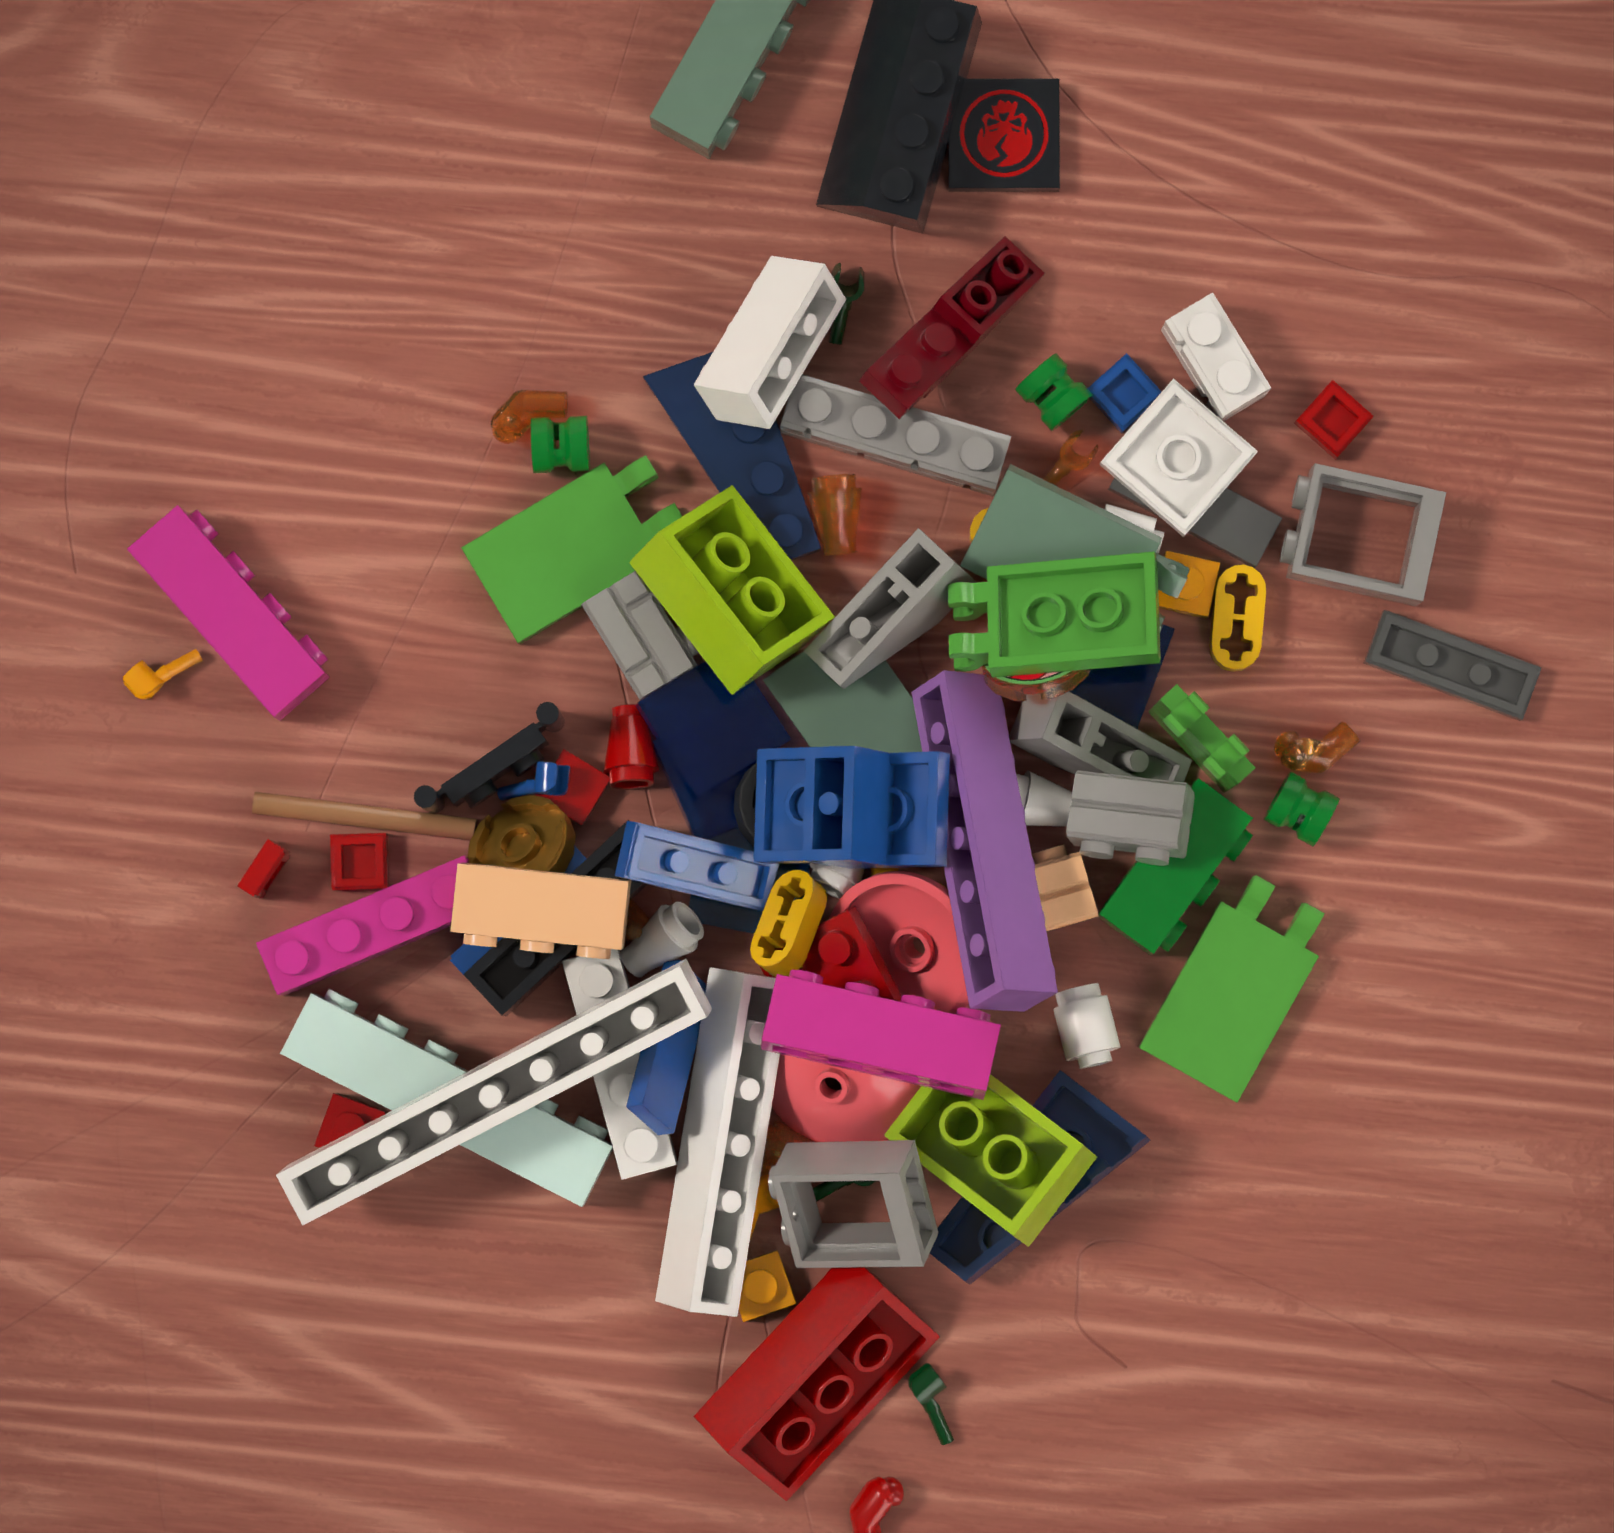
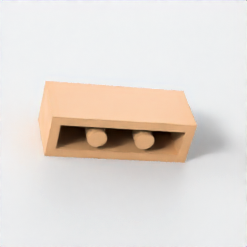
M464 862L458 863L450 932L464 933L463 944L497 947L498 937L521 939L520 950L554 953V944L560 943L577 945L576 956L610 959L611 949L622 950L625 945L631 880Z

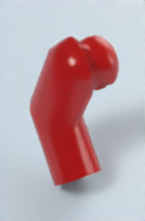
M888 1476L885 1478L875 1477L866 1482L851 1503L849 1509L853 1533H882L880 1528L881 1520L888 1513L891 1506L900 1505L904 1498V1489L899 1480Z

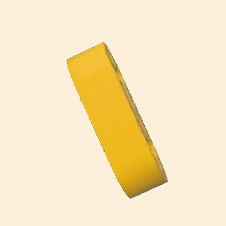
M1244 564L1234 565L1226 569L1217 579L1213 595L1209 640L1210 655L1220 668L1231 672L1242 671L1251 666L1259 657L1262 647L1266 583L1260 572ZM1237 576L1246 577V586L1255 588V596L1247 597L1243 603V614H1234V595L1225 593V585H1232L1236 581ZM1233 622L1242 623L1241 641L1250 643L1251 648L1250 651L1242 652L1238 661L1230 660L1229 651L1220 649V641L1228 640L1232 634Z
M791 870L776 880L751 942L750 951L753 960L775 977L777 974L789 976L790 970H799L802 967L826 908V890L807 872ZM783 947H784L783 950H775V948H783Z

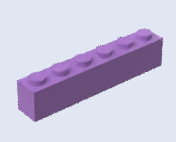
M944 670L911 693L922 752L940 751L950 754L947 867H944L969 1007L970 1009L1024 1012L1058 993L999 681L998 678H992L991 675Z

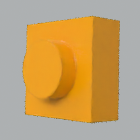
M1165 551L1164 557L1179 562L1190 570L1187 575L1188 579L1178 598L1167 595L1158 589L1159 608L1207 619L1209 617L1220 562Z
M778 1250L746 1261L739 1304V1312L743 1322L796 1304Z

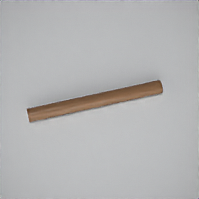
M262 792L254 793L252 814L462 840H471L477 826V819Z

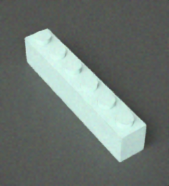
M328 989L325 997L314 993L310 994L280 1054L390 1110H394L468 1072V1070L454 1064L459 1055L456 1052L430 1039L424 1048L404 1038L409 1030L408 1028L378 1014L374 1023L355 1014L354 1012L359 1003L331 989ZM549 1099L460 1144L581 1207L585 1205L613 1150L612 1144L604 1140L608 1133L607 1129L582 1116H578L575 1124H572L554 1115L559 1105Z

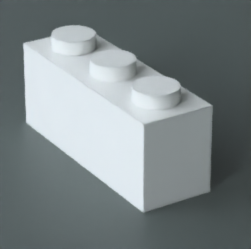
M777 256L770 257L694 383L695 388L716 420L765 429L772 427L846 301L845 296L825 264Z

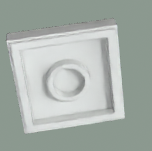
M1173 378L1099 465L1184 537L1258 451Z

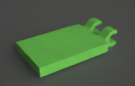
M646 455L629 464L614 476L604 462L461 547L519 645L582 608L581 604L634 572V568L629 563L634 556L660 530L682 517L676 504L673 503L641 524L627 501L626 497L659 478Z
M1154 551L987 566V582H956L948 584V606L953 608V618L955 621L974 620L984 613H987L988 632L955 633L949 635V658H954L955 671H973L988 663L990 674L994 678L1161 663L1158 564Z
M1176 684L1148 713L1219 789L1225 793L1239 784L1255 769L1254 765L1244 756L1250 750L1235 734L1227 738L1209 719L1205 712L1210 707L1195 691L1188 696Z
M1253 875L1235 908L1219 901L1138 1048L1236 1103L1239 1101L1319 957L1306 949L1305 946L1325 914L1307 903H1301L1284 936L1259 923L1256 919L1271 896L1275 885L1257 875Z

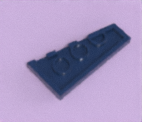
M713 352L643 376L644 381L654 396H656L719 493L733 485L791 561L821 551V545L777 421H774L770 429L716 420L695 388L694 383Z
M1059 1070L1032 1106L1082 1143L1097 1158L1050 1220L1151 1141L1140 1130L1061 1070ZM961 1197L937 1228L938 1236L930 1254L970 1285L1022 1244V1242L964 1197Z

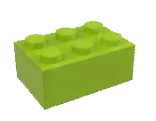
M733 485L660 530L629 562L731 695L803 648L835 618Z
M991 1074L984 1100L921 1086L884 1134L890 1141L915 1140L922 1166L1028 1247L1097 1158L1082 1143Z

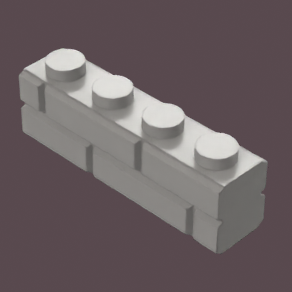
M803 374L788 398L780 425L781 434L854 456L862 453L864 454V459L962 488L967 484L970 485L972 491L992 497L996 490L1011 439L1009 435L914 407L899 420L874 395Z

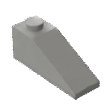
M918 528L804 652L842 689H845L937 625L950 612L952 608L948 606V584L977 582Z
M1062 687L1027 690L1009 735L1010 743L1050 765L1073 774L1079 770L1184 782L1192 762L1190 758Z

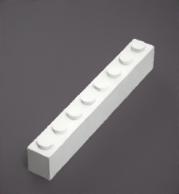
M684 959L284 1167L276 1174V1177L303 1226L697 1023L709 1015L712 1007L687 959Z

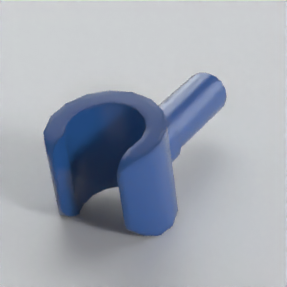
M537 762L535 780L527 779L523 782L499 787L497 791L498 797L504 801L537 793L563 796L568 790L570 766L557 765L553 762Z

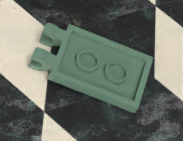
M1012 464L1009 465L960 565L987 579V566L1154 551L1158 564V589L1175 598H1178L1190 570L1183 564L1156 553L1162 537ZM1159 613V624L1161 631L1163 627L1162 623L1165 619V616Z
M804 651L763 679L766 687L809 747L859 746L888 753L922 752L913 698L886 660L845 689H842Z

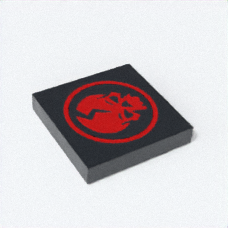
M965 79L948 143L949 192H1059V79Z

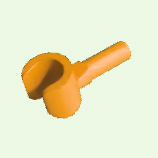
M194 649L163 665L156 672L144 660H141L123 676V683L135 697L146 700L153 697L171 677L203 660L198 650Z

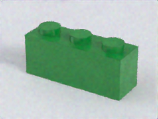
M1199 778L1190 786L1194 791L1195 800L1185 858L1169 857V864L1164 866L1135 861L1098 912L1099 919L1149 955L1154 954L1159 947L1166 952L1172 948L1187 927L1184 922L1179 920L1192 901L1199 907L1204 904L1220 882L1213 875L1215 869L1225 856L1234 862L1253 836V834L1245 829L1253 817Z

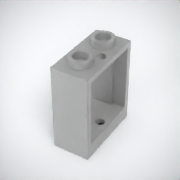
M1315 463L1309 470L1308 477L1299 475L1295 485L1291 508L1299 509L1300 515L1296 531L1287 529L1280 555V562L1289 564L1286 578L1418 606L1424 600L1447 492ZM1322 487L1415 507L1398 584L1306 564Z
M915 1140L787 1143L776 1166H772L768 1178L769 1192L771 1197L778 1201L782 1216V1239L784 1244L791 1248L796 1268L924 1267L938 1236V1229ZM880 1181L890 1222L822 1223L811 1182Z

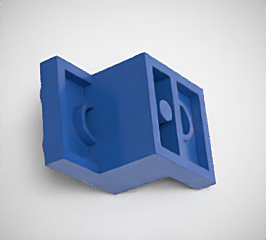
M859 746L757 749L754 862L764 864L818 863L849 869L947 867L950 754L940 751L888 753Z

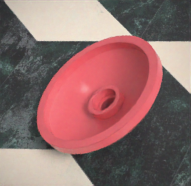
M889 871L870 876L845 892L833 908L829 919L856 906L901 996L914 995L935 1002L934 1010L956 1014L959 1007H969L948 889L938 882L917 873ZM914 937L922 941L925 947L924 953L916 950L913 943Z
M780 1054L772 1108L790 1129L811 1142L887 1141L889 1139L884 1134L921 1086ZM825 1078L837 1079L842 1089L833 1090L829 1088Z

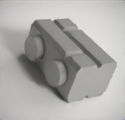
M636 571L581 604L641 703L698 669L693 656L699 652L679 626L674 628L663 610L664 607Z
M1077 770L1074 777L1071 796L1072 804L1069 809L1066 833L1074 846H1080V854L1098 859H1112L1114 850L1136 853V861L1159 866L1168 865L1169 857L1185 858L1195 800L1194 791L1188 783Z

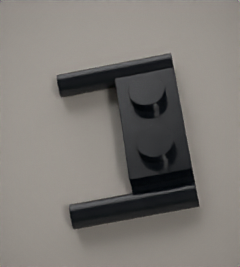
M544 702L540 704L536 710L538 723H531L440 785L442 787L440 790L436 791L428 785L418 787L414 792L415 803L425 811L433 814L443 810L445 798L447 797L456 807L465 801L470 808L479 805L498 791L494 782L506 773L513 770L515 775L519 777L535 767L537 762L545 759L540 750L548 746L549 743L542 735V732L545 730L549 732L560 731L565 723L564 716L554 703Z

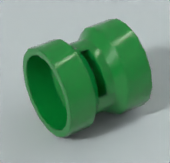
M1057 353L1045 360L1015 388V391L1026 403H1034L1041 411L1042 422L1051 432L1067 421L1093 396L1082 382H1074L1067 374L1066 363ZM1056 387L1053 392L1048 393L1052 388Z
M570 416L565 422H553L549 417L531 418L533 473H550L555 467L567 466L572 472L590 470L587 416ZM556 440H559L560 449H556Z
M1290 771L1271 802L1264 821L1277 828L1284 826L1296 831L1299 840L1313 847L1329 823L1340 798L1326 790L1316 792L1307 787L1304 778Z

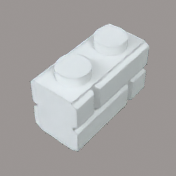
M1214 293L1205 296L1165 321L1161 329L1163 335L1201 397H1208L1209 401L1206 405L1209 410L1223 422L1267 395L1271 386Z

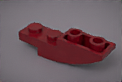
M1004 236L938 299L929 312L866 370L859 382L900 420L922 397L926 398L989 335L1041 280L1045 273Z

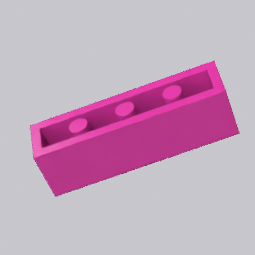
M177 505L129 546L127 550L270 714L281 721L330 678L321 667L328 658L307 634L299 641L284 625L292 618L291 615L271 593H268L263 599L260 598L248 584L255 577V574L234 551L225 557L211 542L219 533L198 509L188 515Z
M464 855L256 942L277 995H288L450 927L457 864L462 862L469 863L467 856Z
M790 970L789 977L776 975L761 1040V1050L984 1100L1001 1024L990 1022V1014L965 1007L957 1008L956 1014L934 1010L935 1002L914 995H902L900 1002L878 997L879 990L877 988L861 983L847 982L845 989L823 985L824 978L822 976L803 970Z

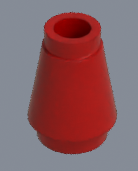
M635 704L615 706L612 708L604 774L609 775L610 787L615 789L630 790L650 787L654 785V773L659 771L648 720L645 715V707Z

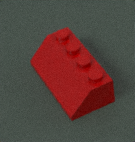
M867 1267L831 1268L693 1417L731 1457L785 1501H788L940 1336Z

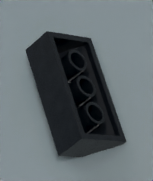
M873 0L816 202L817 207L919 233L924 232L948 147L955 114L982 25L977 6L954 0Z

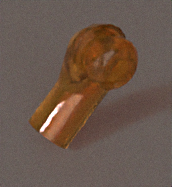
M518 390L514 392L496 410L492 417L491 430L493 436L501 443L511 444L528 431L531 427V418L549 417L550 419H566L568 413L567 391Z
M1341 721L1321 740L1300 738L1296 731L1283 732L1275 741L1274 752L1281 758V764L1291 771L1323 773L1356 746L1360 739L1345 722Z

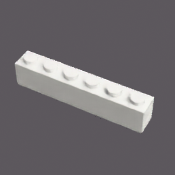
M709 968L705 995L712 1007V1011L700 1023L655 1299L656 1302L688 1312L738 1316L780 1058L778 1053L761 1050V1040L776 980L774 977Z

